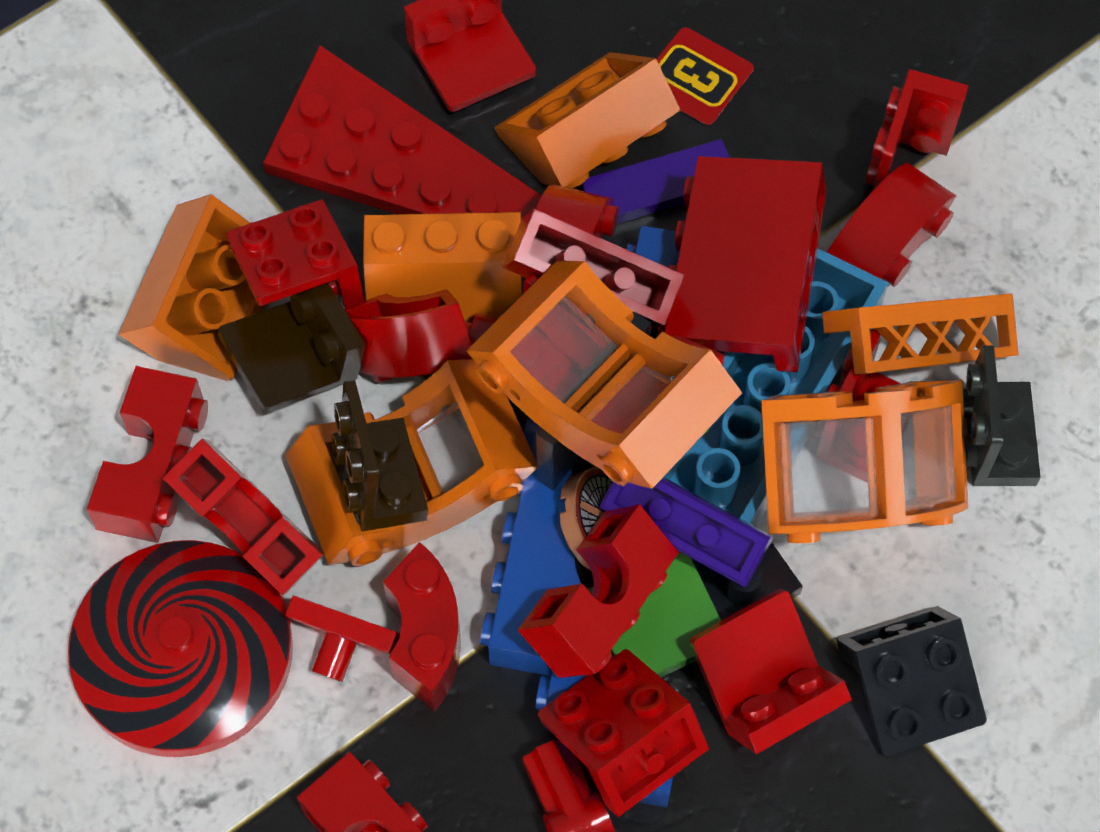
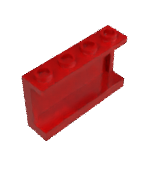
M698 156L694 176H687L684 186L685 207H688L686 220H679L676 227L675 244L676 250L680 251L677 265L671 264L669 266L670 269L683 274L684 277L665 325L658 327V335L661 332L669 336L678 335L714 351L773 355L777 371L798 372L827 193L822 162Z

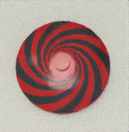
M196 540L170 541L152 545L114 564L93 584L77 610L70 632L68 647L69 668L75 690L84 707L102 730L127 747L151 755L163 757L195 756L212 752L238 740L261 722L272 709L286 684L290 672L293 654L292 629L289 618L285 616L287 610L280 593L242 557V554L222 545Z

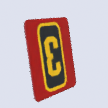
M687 27L681 28L657 58V62L680 111L705 125H710L717 119L754 70L753 64Z

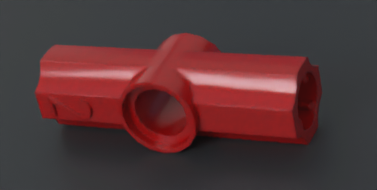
M552 740L540 745L531 753L522 757L523 765L544 809L543 820L547 832H615L603 801L597 792L592 794L578 760L560 740Z

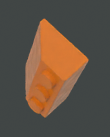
M609 52L494 127L500 139L541 184H555L574 188L585 182L589 178L588 172L601 163H610L624 156L628 152L627 146L638 138L652 136L664 129L667 125L666 120L679 112L680 108L656 58Z
M212 194L176 205L118 335L160 362L225 381L233 380L237 368L218 337L219 327L261 312L264 305L257 304L226 236L228 231L245 226L250 222Z
M521 212L364 215L363 266L366 300L386 293L394 297H414L447 289L459 302L464 321L473 323L476 313L498 318L523 295V276L502 268L521 222Z

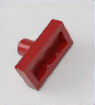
M294 595L285 615L298 623L326 632L312 671L343 682L357 644L390 655L400 637V634L396 631Z

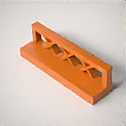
M1013 293L822 312L824 334L850 331L854 374L976 361L982 345H992L983 335V331L992 316H996L999 347H994L995 358L1019 356ZM953 322L965 334L957 350L945 338ZM915 326L927 338L919 354L906 342ZM875 328L888 342L878 361H873L869 329Z

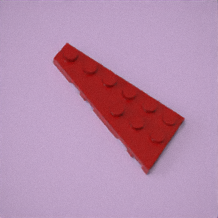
M321 45L263 162L266 174L397 215L521 212L522 219L532 210L536 209L542 196Z

